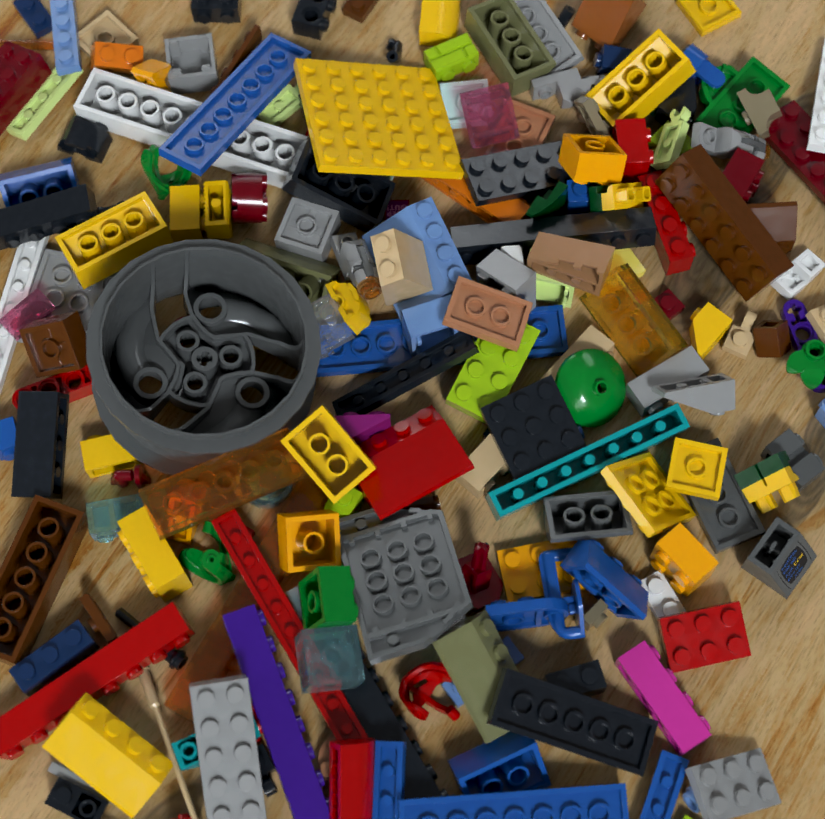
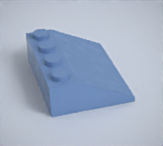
M432 197L405 207L362 236L374 262L375 257L371 236L395 228L423 241L433 290L393 304L401 324V310L452 295L458 276L472 280Z

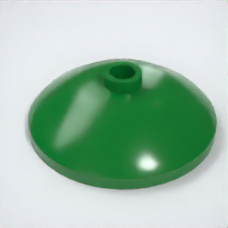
M599 349L579 350L567 357L557 372L555 383L576 424L583 427H598L611 421L620 411L626 395V380L619 363L607 352ZM599 384L601 385V391H600V392H598V389H597V387H598Z

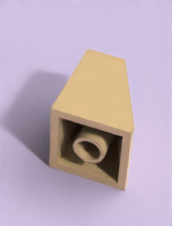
M395 228L370 237L380 286L387 306L433 290L423 241Z

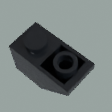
M58 777L44 802L48 806L74 819H101L109 805V802Z

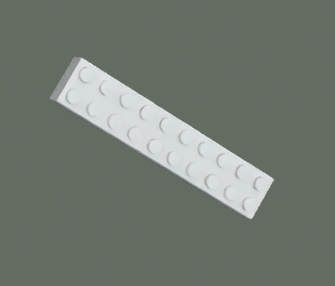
M94 67L73 107L77 116L93 124L100 122L108 127L109 132L160 147L203 102ZM254 119L212 166L233 173L267 174V184L282 188L298 147L308 136Z

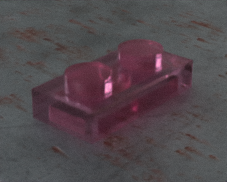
M37 288L0 319V325L18 341L21 338L19 329L33 320L47 317L56 307Z

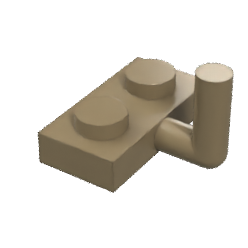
M580 96L574 100L580 112L579 121L587 125L592 135L611 136V128L604 119H601L599 115L600 108L593 98Z

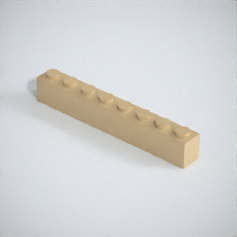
M590 325L541 379L552 375L555 381L557 372L564 360L579 350L599 349L614 357L612 352L615 343L594 326ZM491 433L468 456L474 469L455 480L479 499L483 494L487 495L495 488L497 484L495 481L500 475L506 476L509 473Z

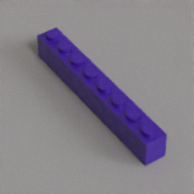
M255 604L222 615V620L240 671L248 677L251 702L293 819H330V797L325 798L321 789V787L325 786L320 769L314 770L311 762L312 759H315L314 751L310 742L305 743L301 733L305 732V727L301 716L295 717L292 706L296 703L290 688L285 690L282 679L286 678L281 662L276 663L272 653L276 652V647L272 636L266 637L263 626L267 625L262 609L257 611Z

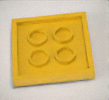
M650 452L607 465L600 472L605 478L607 485L613 489L621 500L623 507L630 512L637 522L639 529L648 538L670 530L680 522L682 524L687 523L697 516L681 493L664 490L667 475Z

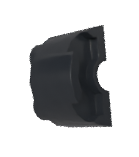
M74 115L57 145V150L71 155L78 153L87 160L102 164L113 139L107 133L108 127L100 122L93 124L80 116Z

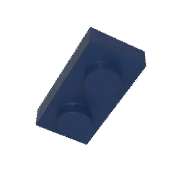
M15 0L12 2L37 40L52 32L51 16L39 0Z

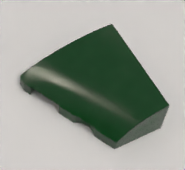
M559 181L553 190L548 189L543 198L537 196L527 210L526 215L533 219L559 216L565 209L568 185Z

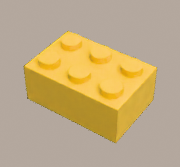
M324 405L319 407L280 441L333 504L377 468Z
M146 505L117 521L121 528L117 534L129 551L130 557L137 569L144 576L142 578L155 598L160 596L166 603L193 587Z

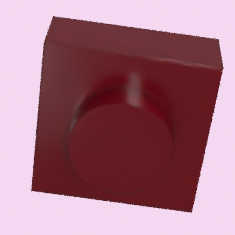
M668 288L649 302L648 307L666 324L684 311L685 305Z

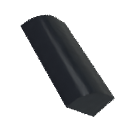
M19 391L11 497L34 498L36 494L47 499L62 500L70 395L51 391Z

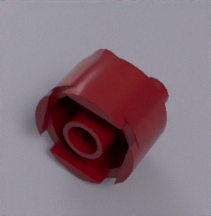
M231 173L232 223L267 222V174Z

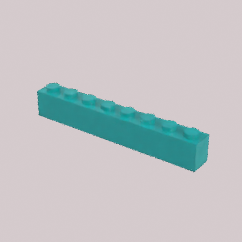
M674 404L489 492L485 499L496 521H499L542 500L543 497H549L601 472L607 465L626 460L683 433L690 425L679 404Z

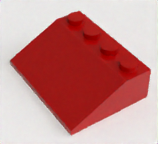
M430 405L358 444L377 468L359 482L356 487L363 493V497L378 518L382 520L473 470L474 466L443 417Z

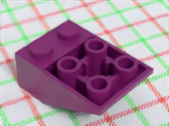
M373 411L365 415H359L356 412H346L343 415L334 416L357 444L391 427L390 414H385L382 411Z

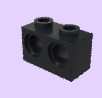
M299 0L292 18L293 33L321 40L323 32L328 31L330 24L329 16L335 12L337 0Z

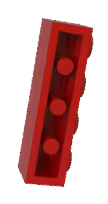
M660 170L638 176L636 182H642V187L650 186L651 201L643 202L644 207L651 206L657 227L655 248L665 275L668 276L690 270L693 259L696 256V251L693 243H689L686 236L687 227L685 222L680 220L679 213L654 182L662 174Z

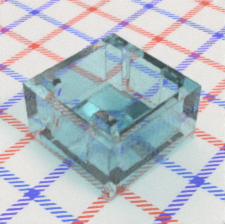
M357 624L302 629L294 638L302 694L357 688L365 681Z

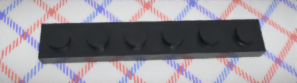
M459 331L332 402L336 415H343L346 412H356L359 415H365L479 353L473 336Z

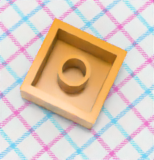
M564 133L558 162L577 184L585 185L588 182H597L608 186L611 183H621L627 154L611 136Z
M326 509L277 514L280 569L287 573L313 571L318 566H341L338 512Z
M681 522L656 543L649 557L652 560L651 565L661 574L664 573L670 579L671 587L678 594L683 593L686 598L710 578L719 564Z

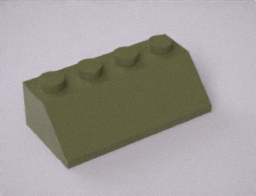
M487 0L467 9L464 27L510 97L530 90L532 79L546 76L556 66L555 60L514 0Z
M248 238L240 243V245L247 246L273 259L292 275L309 298L317 321H323L332 299L325 284L338 280L340 267Z
M485 610L460 620L432 642L484 742L489 743L509 732L486 724L503 668H509L517 672L519 671L497 632L493 621Z

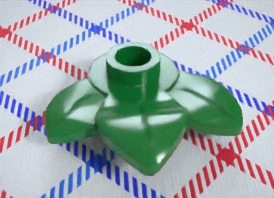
M820 340L807 341L801 350L795 351L789 356L786 363L787 373H800L803 384L811 390L817 388L825 376V344ZM810 351H816L818 356L811 355Z

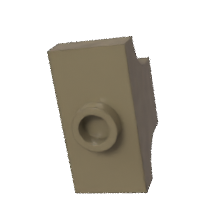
M746 88L737 92L745 109L741 114L747 125L753 124L760 138L765 139L769 137L771 123L783 116L770 89L759 94H752Z

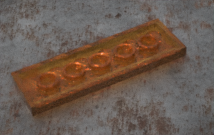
M288 427L271 434L254 445L227 452L139 489L140 499L160 541L309 477V474L280 442L290 433Z

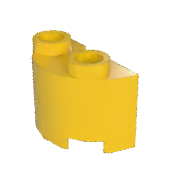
M332 281L325 284L332 299L339 303L340 307L338 310L345 323L356 335L370 325L371 317L368 302L351 283Z

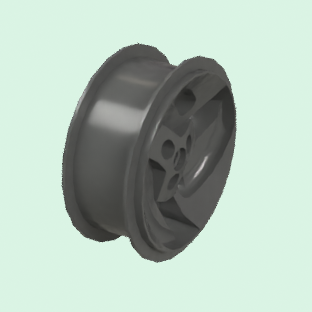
M183 240L156 247L131 260L109 280L95 302L86 330V362L92 378V393L99 416L112 437L136 460L164 474L192 480L224 479L251 471L277 456L285 448L280 441L301 424L310 412L316 386V375L321 358L320 328L307 295L295 278L273 259L247 246L222 240ZM183 294L184 309L187 316L172 323L159 337L155 318L157 303L165 298ZM221 307L222 309L220 315L215 318H206L200 314V311L205 308ZM184 341L193 342L194 345L190 348H185L181 345V343ZM253 345L278 357L284 364L298 371L296 378L291 380L278 375L255 371L256 363ZM232 356L238 359L234 363H228L224 360ZM203 362H207L206 366H202ZM152 376L162 383L161 389L154 394L144 393L139 388L142 378ZM198 384L202 387L198 390H192L188 386ZM253 387L260 391L263 398L257 403H248L241 397V393L244 389ZM169 401L186 412L197 414L183 426L176 429L166 428L153 421Z

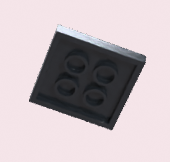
M552 375L479 409L513 480L521 478L587 446Z

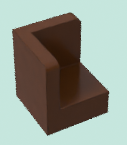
M763 320L753 328L757 357L781 358L791 350L787 320Z

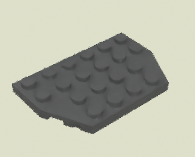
M410 507L409 510L400 509L380 520L371 508L339 518L341 557L343 565L350 566L351 575L354 577L353 595L354 602L358 605L357 618L371 665L427 648L473 607L442 510H421L420 508Z

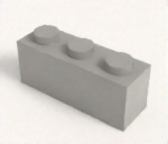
M691 345L628 382L626 385V396L641 417L647 414L653 415L658 413L664 407L663 405L670 400L653 392L652 386L707 376L710 369Z

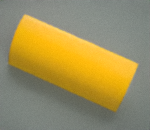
M422 0L419 45L436 46L458 36L461 0Z

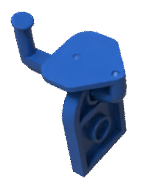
M572 548L547 550L540 554L538 563L544 598L534 599V597L527 596L519 598L515 602L496 600L491 602L490 605H485V610L493 621L497 632L550 625L564 639L585 638L583 604L578 579L572 580L571 596L561 597L555 562L563 561ZM569 614H574L576 626H565V619Z

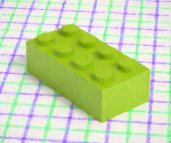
M526 324L517 352L478 338L475 343L479 353L466 360L446 398L445 404L486 424L479 409L509 394L540 334V330Z

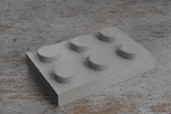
M761 748L696 765L685 770L703 819H733L782 803Z

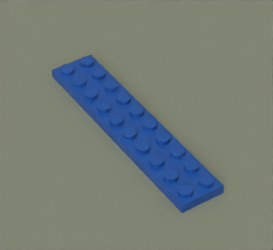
M540 306L530 312L527 324L539 329L540 334L527 359L562 356L568 350L563 306ZM400 319L371 321L370 325L364 328L358 335L347 324L319 326L321 358L316 377L384 372L412 358L402 332ZM466 360L462 361L457 365H463L466 362Z

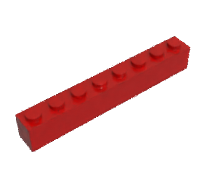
M174 602L169 603L0 716V758L14 760L24 754V749L32 743L38 744L44 741L49 736L48 732L59 725L70 709L85 693H88L95 700L104 695H112L120 689L119 685L127 679L133 680L139 677L144 672L143 669L151 663L157 664L167 657V652L175 647L179 649L191 641L190 637L196 633L179 606Z

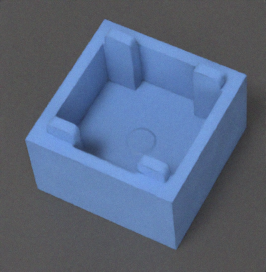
M451 295L401 310L402 332L412 357L459 332L456 329L442 325Z

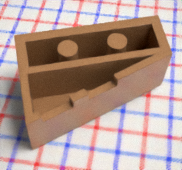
M539 232L527 257L526 266L540 275L599 297L610 272L615 247Z

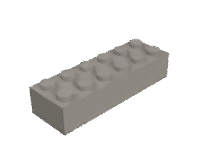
M246 674L189 683L206 818L267 819L248 677Z

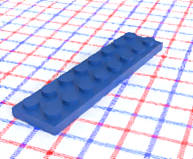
M270 33L158 148L159 156L201 177L296 76L293 66L295 58L311 59V51Z
M626 783L397 800L398 819H629Z

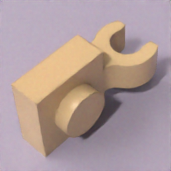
M747 311L740 327L732 325L721 350L745 360L754 342V334L750 330L758 314Z

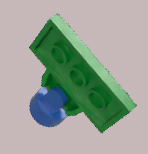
M693 43L688 44L682 50L696 70L691 77L695 79V84L699 86L698 93L700 99L707 107L694 123L702 122L715 128L732 127L750 133L754 126L753 124L748 126L741 113L745 109L737 92L746 88L752 94H759L770 89L775 101L778 102L790 87L788 83L754 56L740 71H737L727 64L715 67L707 60L709 56Z

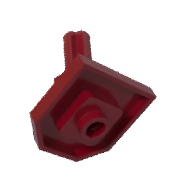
M480 541L475 543L472 554L458 559L473 605L470 610L474 612L485 608V605H490L493 601L499 600L503 586L502 580L488 559L490 546L488 543Z

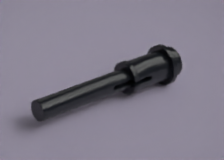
M122 607L115 613V616L130 629L141 623ZM176 647L167 652V657L164 659L169 663L171 669L175 668L176 670H180L188 661L186 652Z

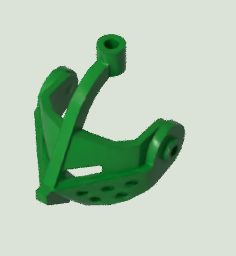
M153 144L149 149L143 150L141 164L158 195V199L164 200L170 194V186L186 185L192 172L178 165L177 170L173 173L160 175L158 169L159 147Z
M205 521L201 532L211 535L216 540L220 552L214 549L200 551L195 548H185L179 554V562L195 575L211 583L223 585L235 580L236 575L232 573L230 557L211 522Z

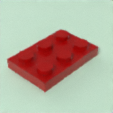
M740 601L727 602L657 618L667 667L673 673L751 656Z

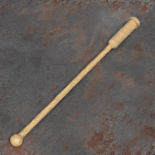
M149 666L143 669L144 672L139 676L148 705L154 710L191 819H198L171 746V741L159 710L160 701L149 673Z

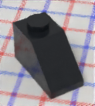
M689 78L658 105L655 119L659 123L664 125L667 121L671 122V111L676 109L681 113L682 108L685 106L691 112V117L687 121L690 125L689 129L693 126L696 112L694 78Z

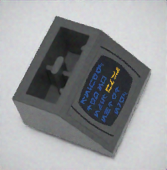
M776 517L741 568L787 599L817 555L799 531Z

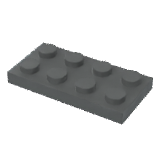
M718 438L706 442V444L722 447ZM728 456L726 458L718 501L686 494L715 554L764 535L766 532L752 503L749 504L734 478L736 472Z

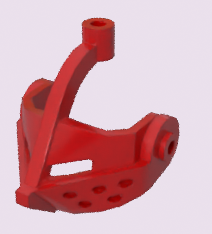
M435 661L422 663L410 670L401 679L399 698L414 717L423 721L427 719L429 712L422 707L425 703L433 709L446 714L452 721H456L461 715L453 705L447 707L430 698L437 685L442 682H452L443 663ZM423 679L427 680V682L422 684L421 686L417 688L414 687V684L418 683L419 681Z

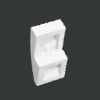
M808 248L792 261L794 266L771 284L788 301L794 298L825 268V263Z

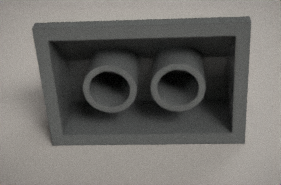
M613 490L543 497L544 525L547 539L551 543L633 535L629 511L623 507L621 500Z

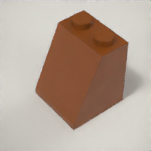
M583 0L571 25L577 29L575 34L587 41L589 37L596 42L594 47L601 50L604 44L619 47L647 4L642 0Z

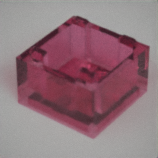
M508 82L460 93L472 149L520 138Z

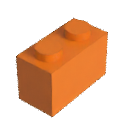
M95 41L91 46L90 71L95 67L111 73L132 74V67L143 63V46Z

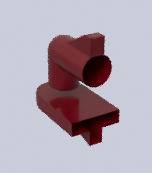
M135 464L134 472L133 469L115 470L111 478V485L125 488L128 486L129 481L134 479L139 491H145V484H151V478L146 476V472L141 464Z

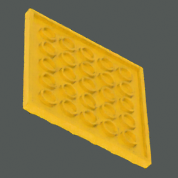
M295 58L294 71L318 172L443 179L463 178L464 171L460 165L461 158L437 79L430 68Z

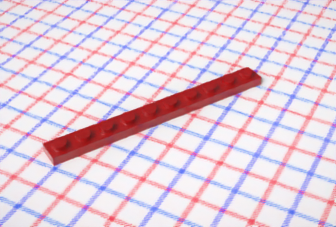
M234 508L212 520L213 528L258 606L262 609L266 620L335 739L369 738L310 637H305L302 622L236 509Z

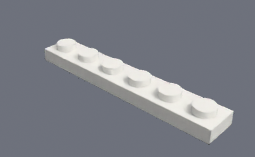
M825 40L822 47L806 150L825 153Z

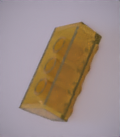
M628 263L615 267L609 272L599 297L588 292L579 297L605 335L615 343L614 347L636 377L673 357L688 346Z

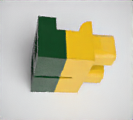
M642 182L588 187L591 212L644 207L643 202L651 201L650 186L642 187Z
M785 450L734 475L749 504L755 502L763 514L778 507L772 496V493L779 491L784 503L800 496L795 483L799 478L793 473L788 463L790 459Z

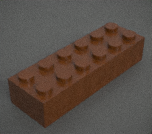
M701 144L681 154L654 181L746 302L762 292L794 266Z
M35 494L0 567V662L15 666L30 655L91 523L85 512Z

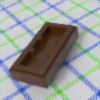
M87 593L80 597V602L90 615L87 622L95 633L100 631L108 643L117 639L119 636L95 600Z

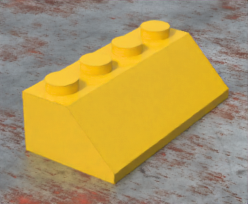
M658 28L592 88L585 97L593 98L600 108L599 114L614 128L615 119L645 118L691 77L696 70L689 58Z
M145 191L55 237L83 289L120 271L131 260L156 247L173 243L166 223Z
M85 693L76 702L41 746L130 818H133L173 767L170 759L88 693Z

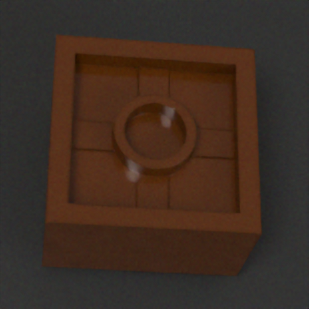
M78 311L36 319L19 329L36 378L80 370L87 365L86 333Z

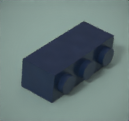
M76 620L8 671L23 693L30 697L74 668L100 647L86 627L79 620Z

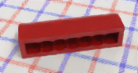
M374 738L330 741V819H372L375 763Z

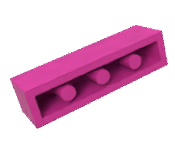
M644 640L618 657L615 665L652 719L659 721V729L678 756L682 757L712 735L709 732L711 727L702 715L698 716L692 708L694 703L685 691L681 692L675 684L677 679L669 668L665 669L659 661L661 657L653 645L648 646Z

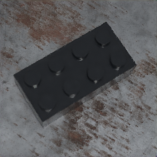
M308 137L298 147L281 189L299 199L339 211L340 220L367 233L381 224L396 183L381 175L318 172L311 140Z

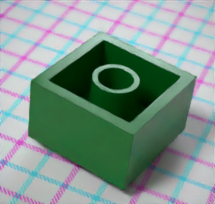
M318 566L298 583L305 637L336 636L357 621L358 605L354 602L353 595L355 581L353 575H351L350 566Z

